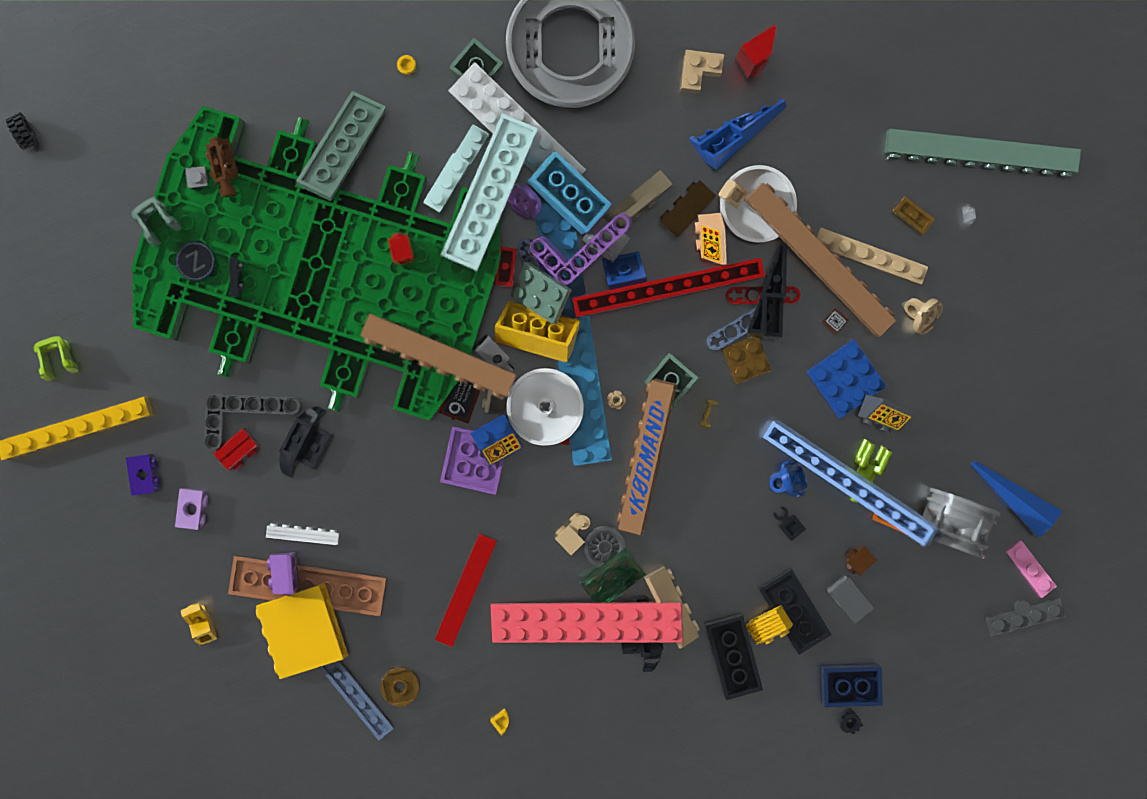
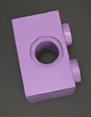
M187 488L179 489L175 527L195 530L202 529L206 522V514H203L204 507H207L208 504L206 491ZM190 504L196 506L197 511L195 514H191L188 511Z

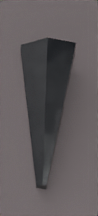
M780 242L747 330V334L759 339L778 341L783 337V305L786 298L787 244L785 242Z

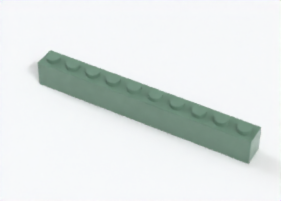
M889 129L886 134L884 154H888L890 158L895 159L906 156L909 160L913 161L925 158L927 162L939 163V160L946 161V164L958 165V162L965 163V166L977 167V164L985 165L984 168L996 169V166L1003 167V170L1015 171V168L1022 169V172L1034 173V170L1041 171L1043 175H1053L1054 172L1060 173L1062 177H1072V174L1074 175L1079 172L1081 149Z

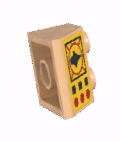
M721 213L698 215V222H695V232L699 234V239L696 240V250L700 251L701 258L726 265V232Z

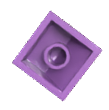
M296 552L271 554L270 559H267L268 570H271L272 577L269 578V589H273V594H294L299 591Z

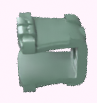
M152 197L132 211V217L143 228L145 232L143 235L152 246L157 247L162 243L145 219L159 211L166 223L176 232L180 231L182 227L174 217L169 215L167 207L158 199Z

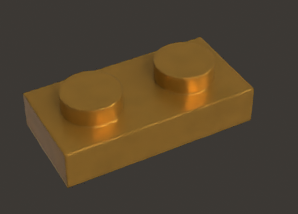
M906 196L903 197L893 210V213L922 235L925 234L936 220Z

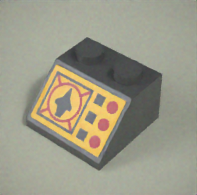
M866 395L858 416L864 419V423L871 426L878 424L880 425V430L890 433L891 430L898 432L914 417L915 412L885 399Z

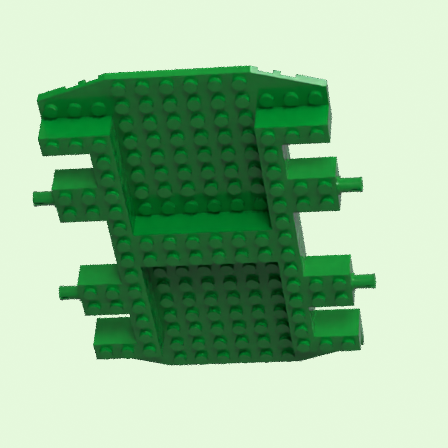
M202 106L184 134L180 136L176 145L167 154L154 197L167 207L169 215L179 222L182 229L176 232L166 223L160 212L156 211L146 219V222L162 244L157 247L152 246L143 234L145 232L143 230L132 263L133 328L176 341L187 304L220 314L208 351L222 355L223 359L217 374L225 377H230L234 361L250 362L260 327L331 349L319 385L331 389V392H333L328 409L340 412L343 397L346 395L359 398L371 361L404 372L393 409L430 421L458 383V380H455L456 375L451 373L449 376L436 372L437 367L431 366V369L419 365L420 360L414 358L413 361L400 357L401 352L395 351V354L383 350L382 344L378 343L377 346L366 343L364 342L365 337L360 335L369 314L471 356L501 261L500 219L480 266L475 271L441 256L469 189L462 187L451 224L418 214L417 210L427 181L426 176L415 172L420 157L418 154L408 152L404 168L388 165L377 201L338 189L333 199L329 201L296 185V180L318 146L315 141L305 138L310 121L307 119L303 120L298 117L294 133L290 134L278 130L267 166L234 156L239 177L231 181L232 185L235 186L237 194L222 198L219 190L221 189L220 183H215L210 175L212 169L210 161L206 157V145L210 144V139L215 137H221V140L230 139L233 155H235L245 121L238 116ZM205 166L209 186L189 189L186 169ZM403 233L409 236L416 261L401 265L393 263L388 239L392 238L391 235ZM201 242L209 246L214 252L216 264L212 274L206 279L200 281L189 280L178 271L176 256L185 244ZM229 258H239L240 262H243L244 273L241 274V282H244V293H241V298L230 297Z

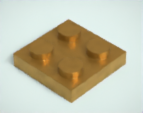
M753 336L722 349L735 384L772 371L759 338Z

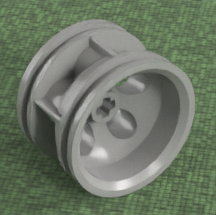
M930 488L929 491L932 492L931 498H926L928 502L923 517L939 527L932 540L985 559L986 555L982 553L984 549L988 550L989 548L985 545L993 524H998L995 518L996 516L1000 517L1001 513L961 497Z

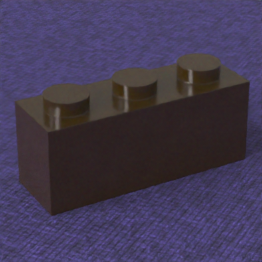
M700 180L697 183L693 181L686 189L688 193L684 197L680 195L673 203L675 207L671 211L667 209L660 217L662 219L660 225L675 239L687 229L717 196Z

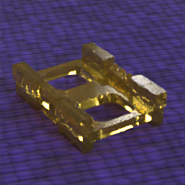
M706 400V410L702 421L698 423L707 428H710L711 425L707 423L712 406L718 405V402L714 400Z

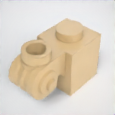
M578 512L569 519L571 523L567 527L562 525L555 532L557 534L555 539L570 555L585 542L578 534L579 528L585 530L590 526V519Z

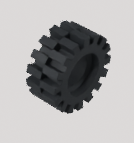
M21 112L6 119L7 127L12 133V137L22 150L38 143L30 123Z

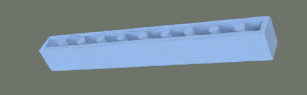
M773 421L763 438L923 546L930 544L939 530L938 526L781 421Z

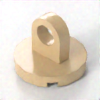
M912 298L905 303L904 307L906 313L915 319L913 330L923 335L934 327L935 323L933 321L941 316L943 305L937 299H930L923 303L916 298Z

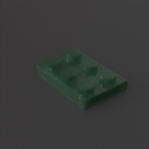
M625 547L579 583L595 603H610L643 578L646 573Z

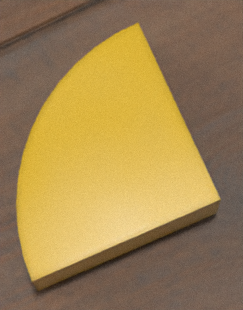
M506 708L490 719V722L501 736L506 732L509 725V715Z

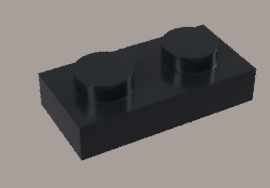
M229 258L230 297L241 298V293H244V282H241V274L244 273L243 262H240L239 258Z

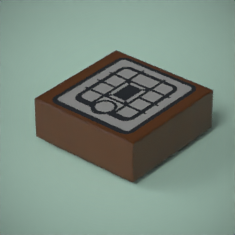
M833 308L822 323L836 335L849 319L836 308Z

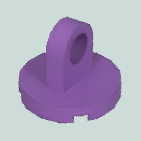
M514 184L508 201L510 200L512 204L511 208L513 211L529 219L530 217L535 218L542 208L540 201L542 197L538 193L536 194L528 184Z

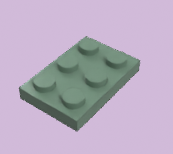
M524 262L510 296L550 323L557 324L572 290L530 262Z

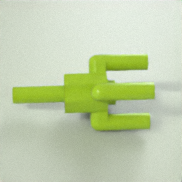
M863 439L854 460L855 464L859 465L856 472L873 483L876 474L879 476L884 474L893 452L881 446L875 460L871 459L870 457L876 445L867 439ZM851 497V499H850L851 501L856 502V503L858 502V501H856L855 499H853V498Z

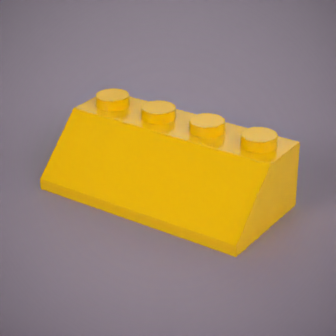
M508 301L495 325L494 342L567 362L574 349L580 320L561 315L557 324H552L525 305Z

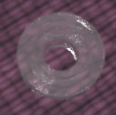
M967 204V207H962L964 221L973 223V219H976L975 208H971L970 204Z

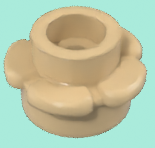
M620 391L611 392L607 397L609 407L616 410L621 409L623 404L626 403V397Z

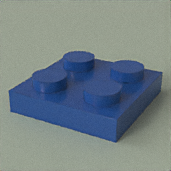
M639 251L618 255L614 262L606 258L602 259L609 290L647 282Z

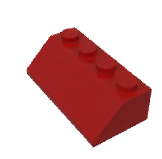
M775 24L741 46L735 62L746 79L751 76L754 79L761 75L767 66L766 64L769 63L768 59L772 53L777 29Z

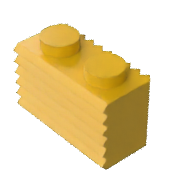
M782 605L751 619L746 624V628L756 645L761 643L767 645L774 640L773 637L779 635L781 638L790 632L789 629L793 626Z

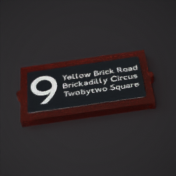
M458 381L442 403L439 413L451 417L452 420L456 419L469 424L481 390L473 387V382L467 381V384Z

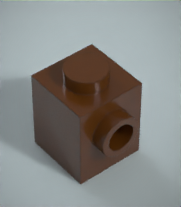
M863 545L857 549L853 548L846 554L847 558L845 559L848 563L846 565L847 569L853 575L857 573L860 576L877 561Z

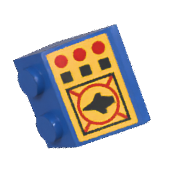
M505 414L470 433L489 466L523 448Z

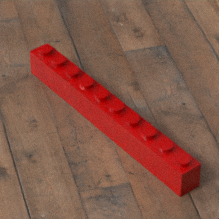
M761 258L575 297L571 299L574 316L579 318L765 277Z

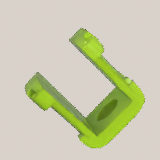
M59 336L39 341L34 345V352L38 354L41 366L38 369L39 374L47 382L56 379L47 354L48 351L59 348L63 367L70 373L79 371L77 363L72 360L69 342Z

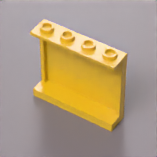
M325 583L256 605V616L261 621L262 634L267 639L269 645L268 652L273 657L275 663L274 670L280 679L340 661L349 656Z

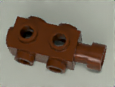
M212 138L210 139V144L206 145V157L210 161L212 169L210 175L215 183H220L221 189L219 190L222 198L234 196L237 193L231 180L239 176L230 139Z

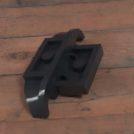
M315 406L304 411L298 418L296 417L279 450L281 472L291 479L295 464L299 465L300 462L316 470L333 438V435L318 428L319 423L317 421L321 415L325 414V409Z
M645 595L634 596L637 602H652ZM621 642L623 654L641 653V657H644L643 672H652L656 668L664 650L663 642Z

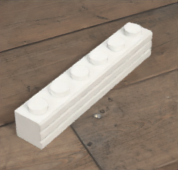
M275 523L267 526L266 538L339 545L340 533L337 530L325 531L322 528L313 530L312 527L301 529L302 526H294L292 528L290 525L278 526Z

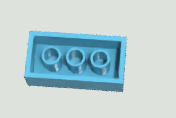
M556 151L551 153L526 181L533 190L581 234L587 233L612 205Z

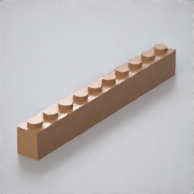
M760 183L744 201L875 336L880 337L896 321L893 318L894 313L888 307L884 308L880 304L881 300L874 293L871 295L866 290L868 286L862 280L858 281L853 276L855 273L848 266L844 267L840 263L841 258L836 253H831L827 249L828 245L821 238L818 240L813 235L815 231L809 225L805 226L800 221L802 218L795 211L791 212L787 208L788 203L782 197L778 198L774 194L775 190L771 185Z

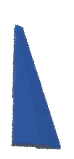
M779 99L777 104L768 108L764 105L761 107V111L754 114L750 112L723 123L721 128L711 131V129L706 130L705 134L695 138V136L689 138L690 142L705 163L717 170L786 108V103L783 99Z
M974 461L971 464L974 470L1005 505L1017 515L1035 537L1040 538L1055 524L1062 514L1060 509L981 463Z

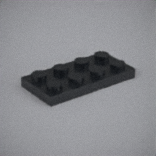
M792 569L759 588L770 609L772 610L782 605L793 626L789 629L790 632L787 634V637L799 655L832 635Z

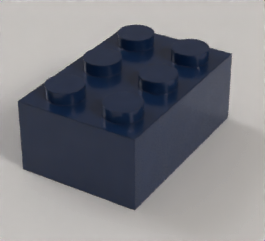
M878 664L821 666L822 705L824 707L883 706L882 667Z

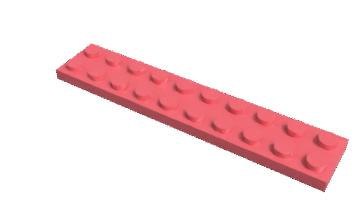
M682 602L491 604L492 643L683 642Z

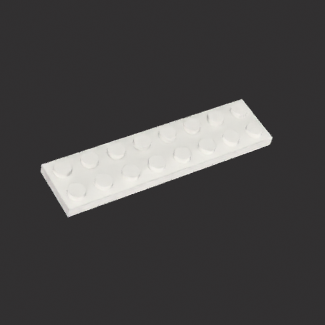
M475 62L448 90L492 134L502 113L538 128L524 161V164L533 173L555 151L581 175L586 171L572 155Z

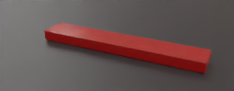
M479 533L435 637L436 641L453 647L497 540Z

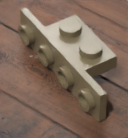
M660 170L602 218L610 223L618 214L627 213L633 220H636L643 214L642 209L646 206L648 208L653 206L658 201L656 198L673 184ZM619 218L618 225L622 227L626 220Z

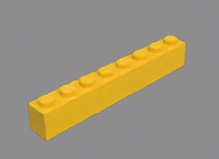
M141 397L0 440L1 460H9L153 416L154 413L149 397Z

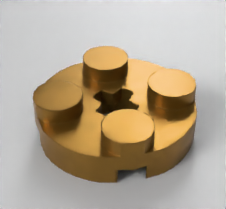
M403 667L391 669L383 677L380 686L381 694L386 701L396 707L407 706L417 697L419 691L418 678L410 669ZM397 682L405 684L403 692H399V689L395 690Z

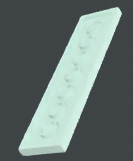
M502 113L441 253L442 257L475 271L478 270L538 128Z

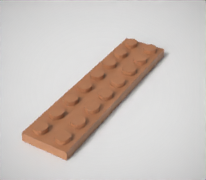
M234 556L228 594L265 600H274L290 595L273 594V589H269V578L272 577L271 570H268L267 560ZM297 565L299 591L325 583L333 610L381 616L387 578Z

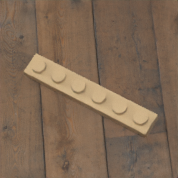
M820 228L816 238L818 240L821 238L828 245L827 249L831 253L834 252L839 256L922 285L928 266L824 228Z

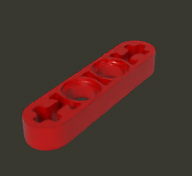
M764 286L731 287L727 290L725 298L730 304H757ZM786 286V294L793 290V293H796L797 296L793 300H790V297H786L784 304H793L800 299L801 294L798 288ZM733 290L736 291V294H743L742 290H746L744 294L746 301H742L743 297H738L736 301H733L729 294ZM755 290L758 292L759 297L756 301H751L748 298L749 291Z

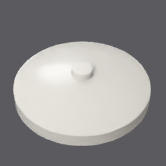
M764 165L749 166L739 170L729 179L739 184L748 192L745 198L760 183L765 185L768 183L775 190L774 194L778 198L782 197L788 203L787 208L791 212H796L797 197L793 185L783 173L775 168ZM720 197V211L723 221L734 235L745 241L756 243L771 241L779 237L744 199L739 207L735 208Z
M542 368L524 374L512 386L507 399V415L511 426L524 440L537 445H554L566 440L577 430L584 414L583 396L578 385L567 374L555 369Z

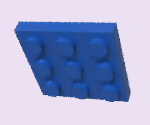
M854 339L806 372L838 419H841L861 405L866 395L874 396L887 387Z

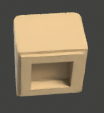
M728 180L718 195L735 208H738L748 192L736 182Z

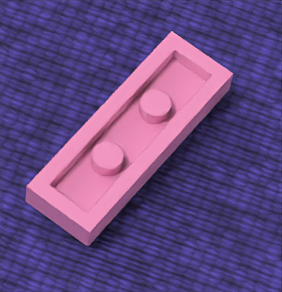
M1022 541L1017 542L1005 552L1040 598H1043L1057 587Z

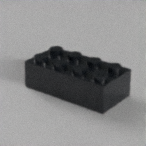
M739 613L704 623L724 698L729 700L762 691L763 687L743 615Z

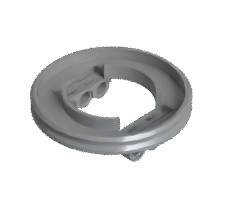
M520 0L507 26L506 51L515 77L531 95L547 104L558 107H583L604 99L622 83L633 61L635 31L631 17L621 0ZM565 8L584 10L599 22L600 62L591 71L573 77L558 75L542 63L541 23L553 12Z

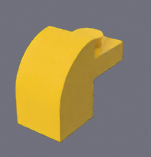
M198 603L181 610L182 617L190 626L192 638L199 646L217 639L214 625L204 605L201 606Z

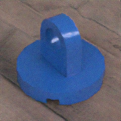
M790 459L783 462L781 472L771 477L769 483L774 492L782 493L788 491L795 498L805 495L806 491L804 489L807 488L806 475L803 468L797 466L798 462L796 460ZM778 478L782 479L783 486L781 488H779L776 483Z

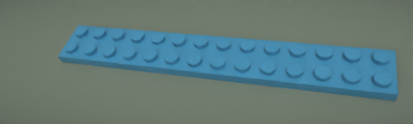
M540 200L542 208L535 217L538 237H547L569 261L579 251L576 229L545 200ZM539 242L540 250L542 251L545 247L542 242ZM555 256L549 257L552 264L556 265L558 263ZM577 257V264L582 266L580 257ZM543 265L545 273L556 279ZM563 270V276L567 279H570V272L568 270ZM582 272L571 283L565 285L572 291L561 315L580 320V326L574 349L568 361L558 360L559 371L567 374L575 381L584 401L582 421L577 430L570 436L574 466L612 460L590 316L575 318L571 302L572 298L586 295Z

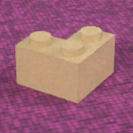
M686 50L680 92L699 94L702 75L720 77L724 54Z

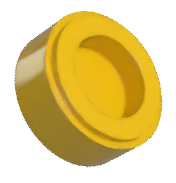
M410 55L401 56L397 61L399 72L403 75L414 73L416 70L415 59Z

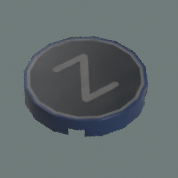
M201 242L185 244L176 256L178 271L183 277L193 281H200L209 277L216 264L214 252L209 246Z

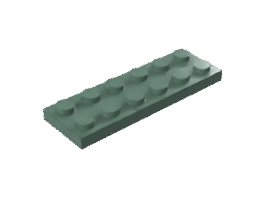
M351 91L296 180V185L331 201L386 112V106Z

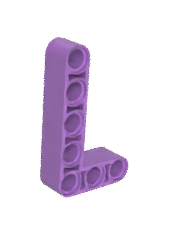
M627 213L618 214L569 261L544 236H539L530 244V250L560 283L566 285L571 283L630 228L632 218ZM619 218L626 220V227L618 225ZM605 231H609L612 234V240L605 239ZM542 242L545 247L544 250H539L536 247V243ZM591 244L598 247V253L591 252ZM550 256L557 258L558 263L556 265L550 262ZM577 257H581L584 259V266H579L577 264ZM563 270H568L570 272V279H567L563 276Z

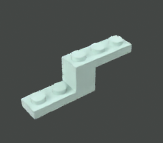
M474 124L471 126L456 153L451 155L423 201L425 205L439 213L442 211L458 183H461L489 137V133Z

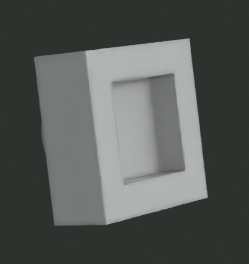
M205 166L186 169L189 189L209 186Z

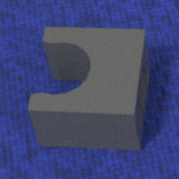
M845 575L826 589L848 619L855 624L874 609L854 582Z

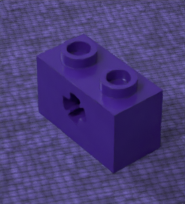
M153 454L127 457L126 463L131 496L158 492L160 479L155 473L157 460L153 457ZM143 471L148 473V476H145V478L140 475Z

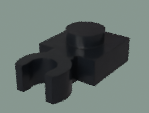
M781 506L784 514L778 516L774 512L773 516L775 519L783 522L779 525L780 529L790 541H793L806 528L794 514L789 517L788 510Z

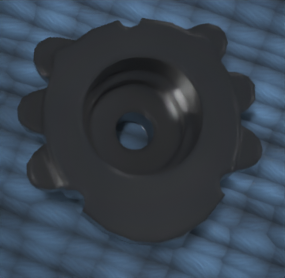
M851 711V713L846 712V715L841 716L840 728L843 732L855 734V731H860L863 723L855 711Z

